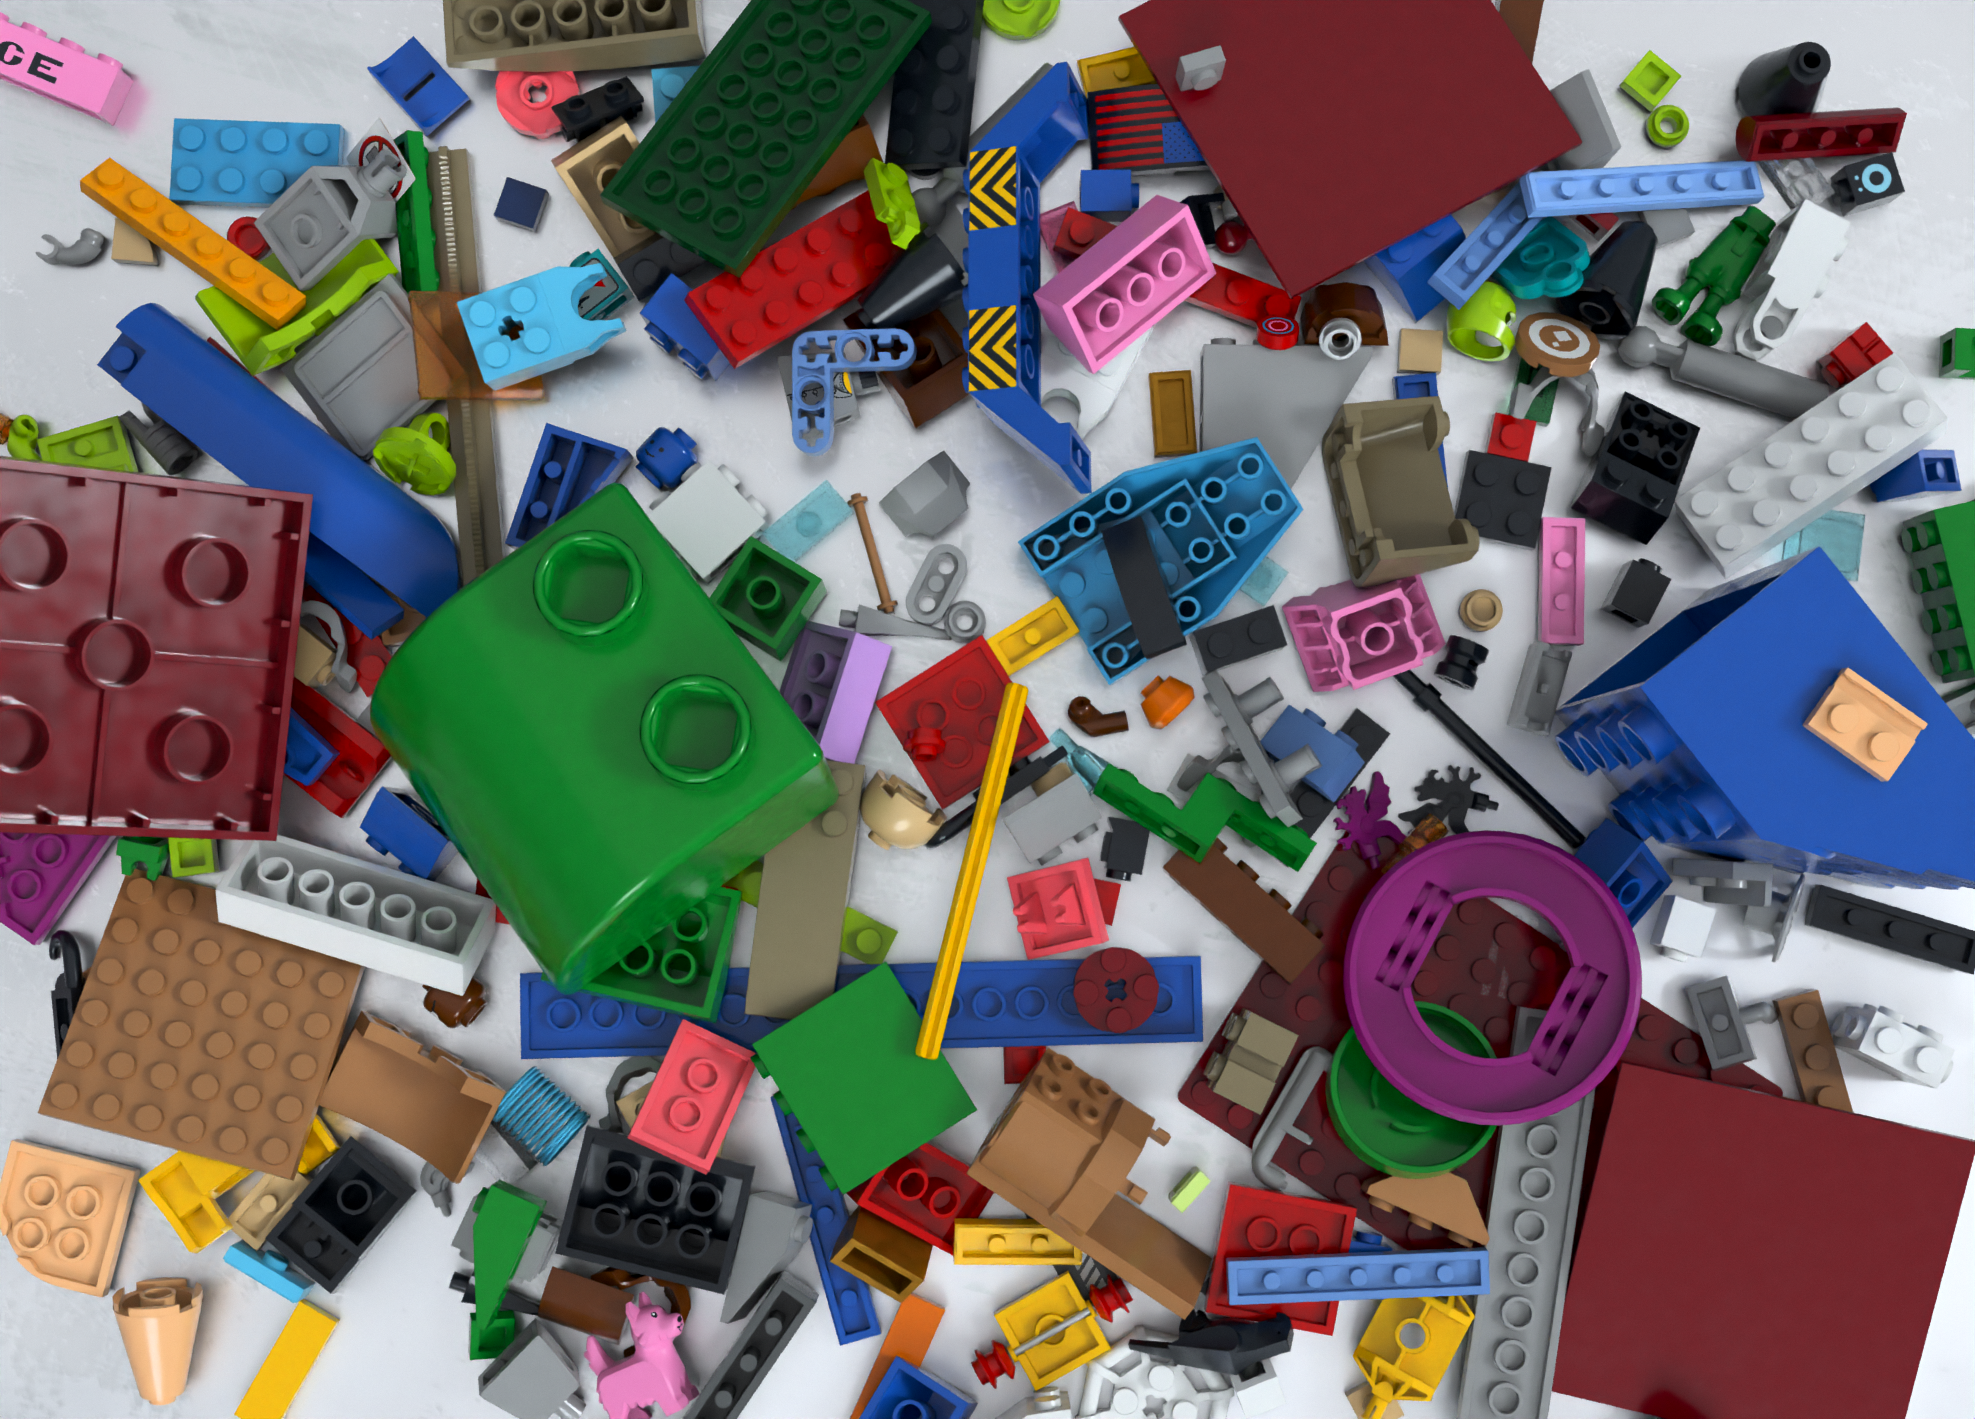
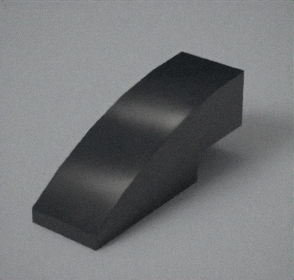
M1138 516L1102 530L1101 533L1123 601L1145 658L1150 659L1187 645L1166 574L1160 565L1151 532L1143 518Z

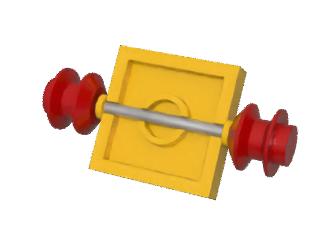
M1067 1270L995 1311L994 1316L1010 1345L1006 1349L1004 1344L992 1340V1351L985 1355L977 1349L974 1350L977 1359L972 1361L971 1364L982 1385L990 1382L993 1388L996 1389L997 1378L1003 1374L1014 1379V1362L1019 1361L1035 1391L1111 1349L1094 1317L1098 1316L1097 1311L1102 1319L1112 1323L1115 1310L1121 1308L1130 1313L1126 1304L1133 1301V1298L1121 1277L1113 1281L1110 1274H1108V1285L1101 1289L1094 1284H1090L1089 1297L1092 1301L1091 1304L1090 1300H1084L1071 1274Z

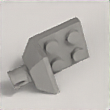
M383 149L367 166H311L254 222L300 291L311 290L362 240L392 238L398 233L395 200L389 193V189L398 181H401L407 172L404 165H400L396 170L392 169L401 161L395 154Z

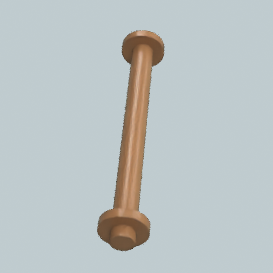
M861 493L851 495L852 500H849L847 504L848 507L854 506L881 601L877 609L878 611L883 610L884 613L888 614L894 612L893 607L897 606L898 603L897 600L891 601L864 506V503L868 502L867 496L862 497Z

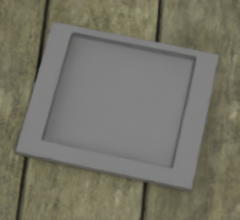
M390 273L281 368L282 372L328 433L365 462L373 456V449L376 446L375 442L384 429L391 427L405 428L417 415L424 412L468 374L433 328L431 322L426 319L395 276Z

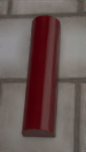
M1893 107L1745 116L1740 120L1736 129V147L1739 155L1746 162L1894 153L1898 147L1907 113L1901 108Z

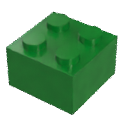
M750 536L710 596V600L737 635L779 661H782L827 591L821 578Z

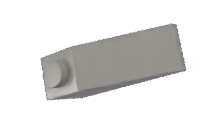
M769 1191L749 1195L720 1322L729 1324L744 1319L800 1251L812 1231L813 1219L810 1217L812 1204Z

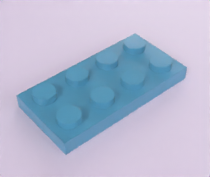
M174 118L169 200L177 205L269 208L311 166L342 165L344 128L340 124Z

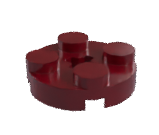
M1109 947L1095 951L1083 960L1074 976L1073 995L1077 1009L1090 1025L1099 1030L1124 1033L1135 1029L1150 1017L1156 1007L1159 984L1154 969L1143 956L1131 949ZM1120 978L1126 982L1123 988L1127 993L1126 997L1123 1000L1117 997L1112 1001L1106 999L1105 996L1108 993V989L1104 986L1106 981L1110 979L1113 982H1117Z

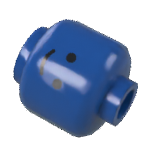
M659 427L637 449L636 457L639 463L635 467L659 490L663 486L670 489L676 488L682 482V475L691 466L698 463L697 456L692 451L697 444L679 427L674 432L665 427Z

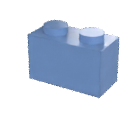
M1288 705L1260 742L1269 758L1275 763L1304 747V745L1309 744L1322 767L1300 780L1334 803L1365 763L1355 750L1358 747V743L1341 730H1337L1335 734H1332L1323 728L1326 722L1313 711L1306 708L1301 713L1291 705Z

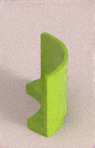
M364 239L311 290L300 291L306 295V307L279 330L270 326L215 286L199 291L195 296V300L253 376L296 356L294 349L313 336L318 337L389 273L396 276L399 271L375 239ZM275 253L259 262L300 291Z

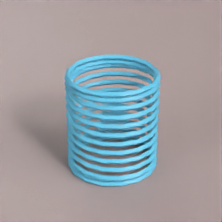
M534 1066L504 1095L493 1117V1121L499 1122L505 1116L500 1123V1127L505 1126L510 1121L505 1128V1132H508L525 1115L511 1131L510 1136H514L541 1105L550 1098L547 1104L515 1138V1141H519L545 1111L554 1104L551 1110L521 1141V1146H524L549 1117L559 1109L555 1116L527 1145L526 1151L530 1150L553 1123L564 1114L559 1122L532 1150L531 1155H535L557 1129L570 1118L536 1157V1160H540L543 1166H547L578 1134L591 1115L587 1114L586 1110L580 1112L581 1106L575 1107L576 1101L570 1102L571 1096L565 1097L566 1092H560V1087L554 1088L555 1082L549 1083L550 1077L544 1078L545 1073H540L541 1070ZM536 1082L533 1088L519 1101L529 1087ZM541 1087L538 1093L522 1108L533 1093ZM545 1093L542 1099L526 1114L537 1099Z

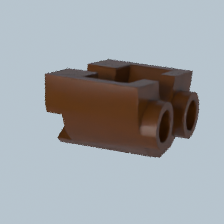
M1342 282L1319 285L1311 291L1310 298L1305 303L1300 317L1304 344H1319V332L1325 323L1335 318H1347L1354 321L1360 328L1362 336L1361 345L1389 346L1382 304L1372 287ZM1336 333L1332 338L1336 340L1346 333Z

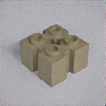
M1242 1008L1239 1015L1231 1014L1222 1033V1036L1226 1037L1228 1042L1222 1054L1213 1052L1203 1075L1207 1076L1208 1081L1206 1085L1213 1092L1261 1115L1276 1084L1275 1081L1281 1068L1284 1067L1299 1035Z

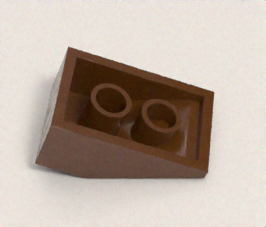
M939 309L896 328L909 333L916 344L917 355L911 366L899 371H875L894 401L915 428L969 395V393L965 392L962 382V370L964 367H968V353L964 349L962 338ZM855 312L842 319L848 330L867 329ZM878 339L872 340L875 349L873 361H879L877 352H889L894 360L900 359V353L908 350V347L902 345L900 339L894 340V345L891 348H880L877 344ZM855 340L865 355V343L861 340Z

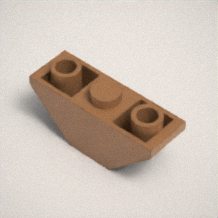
M1449 1172L1441 1176L1425 1179H1406L1381 1173L1364 1180L1360 1189L1370 1194L1368 1203L1392 1213L1394 1206L1410 1212L1407 1220L1428 1230H1432L1434 1223L1449 1229L1447 1238L1469 1248L1472 1247L1474 1241L1485 1246L1488 1244L1490 1238L1468 1182L1454 1173Z

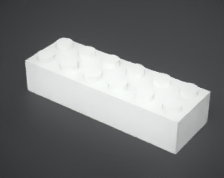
M1895 352L1675 499L1677 515L1724 578L1727 579L1945 435L1948 417Z
M278 834L276 841L245 840L215 889L218 922L460 996L464 995L495 933L496 904L490 898Z

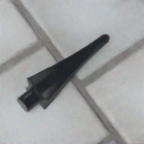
M474 1271L471 1277L454 1272L449 1288L464 1293L461 1303L476 1305ZM509 1288L500 1308L538 1316L540 1303Z

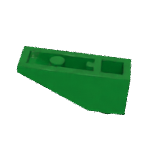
M502 1180L492 1184L490 1189L483 1187L472 1210L478 1214L473 1225L476 1327L484 1331L493 1324L548 1202Z

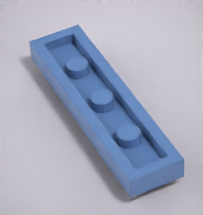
M1520 182L1514 186L1427 282L1458 310L1462 308L1544 218H1528Z

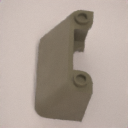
M1439 396L1342 404L1323 436V462L1350 576L1355 587L1378 586L1467 562L1479 551L1480 538L1477 528L1472 526L1468 519H1455L1438 452L1444 437L1448 436L1450 431L1449 416L1446 411H1443Z

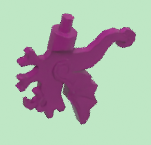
M1379 771L1372 774L1370 792L1366 801L1365 789L1357 791L1356 786H1352L1349 794L1336 803L1337 809H1341L1342 805L1346 807L1344 814L1348 815V823H1344L1340 817L1333 820L1337 825L1335 830L1343 829L1349 833L1347 838L1338 839L1337 843L1343 844V850L1347 851L1351 848L1352 842L1356 841L1359 844L1363 859H1369L1372 869L1380 867L1377 856L1381 855L1377 838L1386 836L1399 846H1409L1412 843L1417 844L1423 839V832L1420 829L1410 830L1407 837L1391 821H1377L1388 813L1387 807L1392 803L1388 796L1390 787L1384 783L1383 776Z

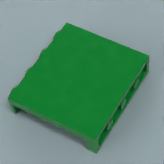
M887 962L877 966L752 1044L757 1053L750 1058L764 1080L771 1075L779 1088V1091L773 1094L775 1100L786 1117L794 1113L802 1128L795 1133L808 1154L815 1150L818 1152L825 1164L818 1171L831 1192L839 1187L843 1195L977 1111V1108L941 1050L936 1060H929L916 1055L915 1049L922 1019Z

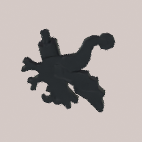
M1449 765L1447 770L1453 774L1452 781L1449 783L1444 782L1442 777L1436 780L1434 775L1438 773V770H1431L1428 772V778L1423 780L1422 785L1414 787L1415 791L1421 793L1417 796L1418 801L1421 802L1433 798L1442 801L1437 804L1426 803L1417 809L1399 813L1398 818L1402 821L1410 822L1414 828L1423 825L1432 828L1435 823H1442L1448 815V825L1455 834L1470 832L1464 823L1468 808L1485 812L1487 808L1497 811L1499 803L1490 801L1487 794L1470 789L1471 783L1481 777L1480 773H1474L1473 767L1469 768L1468 777L1465 781H1462L1459 778L1460 767L1457 766L1454 769Z

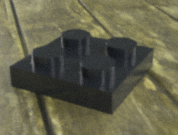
M1473 450L1467 451L1454 510L1455 519H1468L1471 525L1477 528L1480 540L1531 551L1534 550L1552 467Z

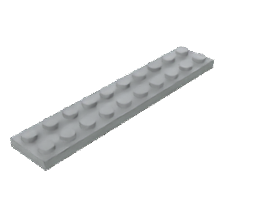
M1517 1006L1509 1057L1528 1050L1535 1035V1030L1547 1013L1546 1010ZM1595 1088L1573 1105L1550 1116L1521 1124L1499 1126L1485 1218V1227L1490 1239L1487 1246H1481L1485 1247L1489 1252L1490 1294L1474 1295L1472 1312L1475 1318L1469 1327L1456 1419H1548Z

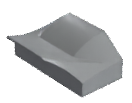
M942 451L896 485L879 502V505L905 537L912 533H921L934 537L969 509L966 500V490L970 486V482L946 452Z

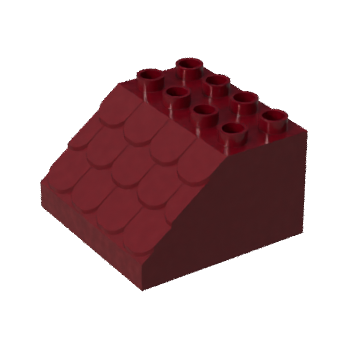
M0 456V832L277 840L313 494Z

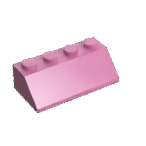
M1156 195L1033 293V296L1048 328L1088 372L1095 374L1216 275V271L1189 206Z

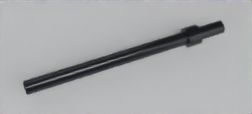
M1411 670L1393 676L1414 696L1412 701L1423 712L1428 710L1573 849H1576L1583 843L1586 837L1440 699L1442 694L1430 682L1426 685Z

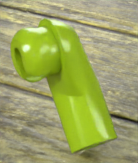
M19 415L11 423L7 450L12 457L42 460V457L36 452L39 430L37 422L33 417Z

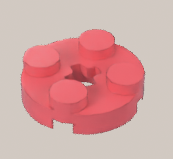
M500 71L496 78V102L498 110L505 121L516 131L538 139L549 138L553 133L561 131L560 126L563 125L551 107L566 101L572 96L581 95L573 71ZM543 85L547 87L545 91L547 97L544 101L529 102L531 99V95L528 92L530 87L534 86L537 89Z

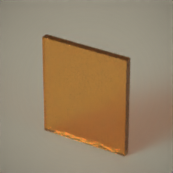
M410 291L408 293L419 400L542 401L544 399L545 392L542 375L496 391L484 383L456 303L481 293ZM519 325L513 327L509 332V337L513 340L520 338L518 331L524 330V328H521Z

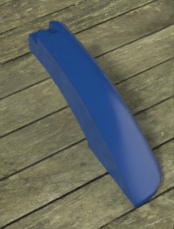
M147 303L139 306L116 325V328L122 333L97 365L117 380L124 389L249 486L313 494L309 531L425 617H428L437 607L460 590L461 578L458 576L456 557L459 554L446 527L433 513L369 463L365 462L284 401L163 306L156 303Z

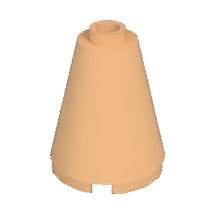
M184 1278L143 1280L136 1282V1291L125 1294V1287H123L112 1296L113 1311L140 1397L149 1400V1403L153 1405H166L174 1402L176 1397L185 1391L203 1301V1289L201 1284L197 1282L195 1288L187 1287V1279Z

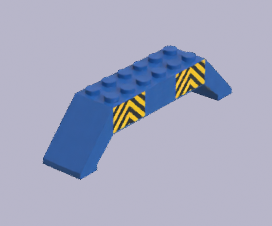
M1068 62L1056 63L969 152V169L963 171V184L966 194L969 195V208H964L963 210L964 229L968 234V247L963 249V265L966 273H968V287L963 288L962 298L964 309L968 313V327L963 328L962 340L964 349L968 353V367H964L962 370V382L965 392L972 396L976 401L977 407L984 411L992 423L1080 494L1092 493L1091 451L1070 422L1058 423L1041 407V311L1033 296V293L1041 288L1040 183L1078 140L1088 139L1087 99Z

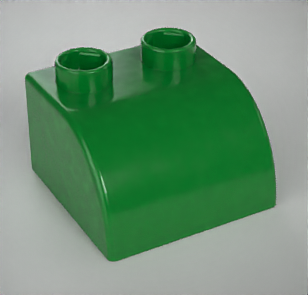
M611 483L470 581L437 607L417 626L394 653L384 668L371 698L370 722L376 736L552 985L564 995H571L584 987L837 801L839 796L838 787L820 745L630 491L620 483Z

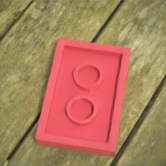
M682 1019L627 1138L706 1175L710 1171L753 1074L755 1065L750 1057L756 1053Z

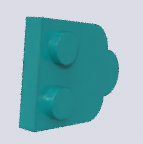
M1548 216L1534 227L1493 272L1491 277L1520 299H1534L1544 294L1554 298L1570 295L1582 286L1584 281L1582 271L1590 264L1587 244L1555 218Z

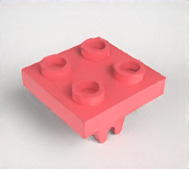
M1088 858L1007 877L1014 904L1013 914L1017 916L1018 920L1017 930L1021 933L1028 960L1109 941Z

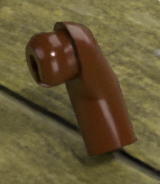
M1084 696L1075 697L1069 704L1068 716L1071 722L1090 737L1129 731L1125 710L1102 714Z

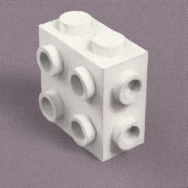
M710 460L703 465L698 462L691 466L681 477L683 483L672 493L667 490L660 494L650 504L649 508L652 511L647 515L668 544L672 545L681 554L680 560L692 576L696 579L700 575L707 584L738 556L750 536L757 539L770 528L763 519L768 514L767 510L752 494L745 499L735 489V486L740 483L736 476L724 464L716 468Z
M1866 1003L1863 1008L1847 1006L1845 1012L1841 1011L1836 1016L1831 1026L1832 1039L1836 1048L1912 1084L1938 1089L1939 1084L1944 1083L1950 1076L1954 1064L1951 1059L1955 1049L1941 1043L1944 1038L1942 1034L1922 1025H1919L1917 1028L1903 1022L1905 1016L1884 1006L1877 1008Z

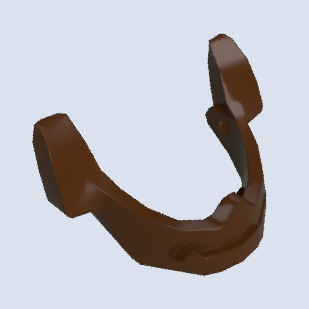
M613 1267L603 1268L590 1276L591 1280L608 1286H617L619 1290H624L639 1283L654 1281L657 1286L664 1287V1294L671 1303L670 1313H679L684 1324L691 1309V1301L685 1285L641 1274L631 1275L625 1270ZM635 1345L624 1350V1358L635 1353Z

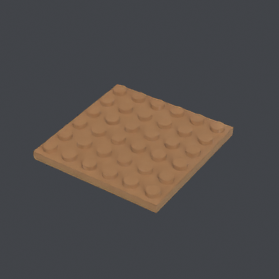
M135 869L132 875H125L38 1113L58 1120L294 1181L365 966L218 922L215 889L159 875L155 881L148 880L147 871Z

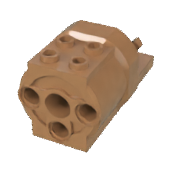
M1047 1048L1040 1060L1025 1076L1013 1097L989 1130L966 1174L1185 1320L1196 1305L1212 1258L1116 1194L1119 1191L1140 1205L1148 1192L1126 1177L1142 1152L1148 1137L1164 1147L1171 1138L1170 1134L1160 1127L1156 1131L1152 1129L1155 1122L1154 1117L1111 1090L1110 1086L1104 1081L1093 1078L1075 1066L1068 1057L1057 1054L1050 1048Z

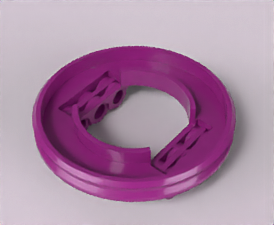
M1484 830L1451 835L1428 843L1401 859L1380 878L1362 903L1352 924L1344 957L1343 984L1345 1002L1356 1037L1373 1065L1391 1085L1412 1101L1439 1115L1478 1125L1500 1126L1535 1121L1555 1114L1579 1101L1605 1079L1625 1051L1634 1031L1642 995V968L1635 934L1626 913L1609 887L1592 869L1575 856L1544 840L1519 833ZM1475 898L1507 899L1522 904L1538 913L1559 935L1571 965L1565 979L1554 994L1555 997L1549 1010L1535 1030V1035L1528 1050L1511 1057L1497 1059L1476 1057L1456 1050L1443 1042L1422 1019L1415 1005L1410 987L1453 905Z

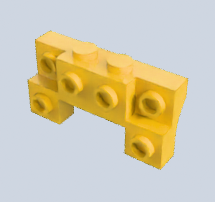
M318 1114L315 1116L298 1167V1171L305 1175L335 1155L341 1148ZM178 1151L138 1181L149 1198L170 1222L188 1251L197 1254L233 1228L215 1199L254 1171Z

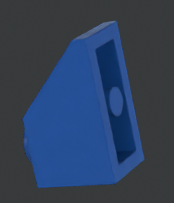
M1922 449L1872 482L1870 488L1876 495L1877 502H1898L1962 491L1954 450Z

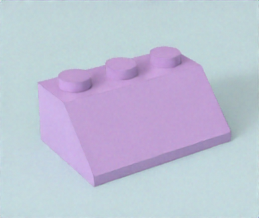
M808 621L796 639L779 692L820 745L827 760L854 764L892 646L858 632Z

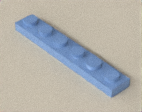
M1485 1247L1226 1258L1227 1302L1229 1305L1490 1294L1489 1252Z

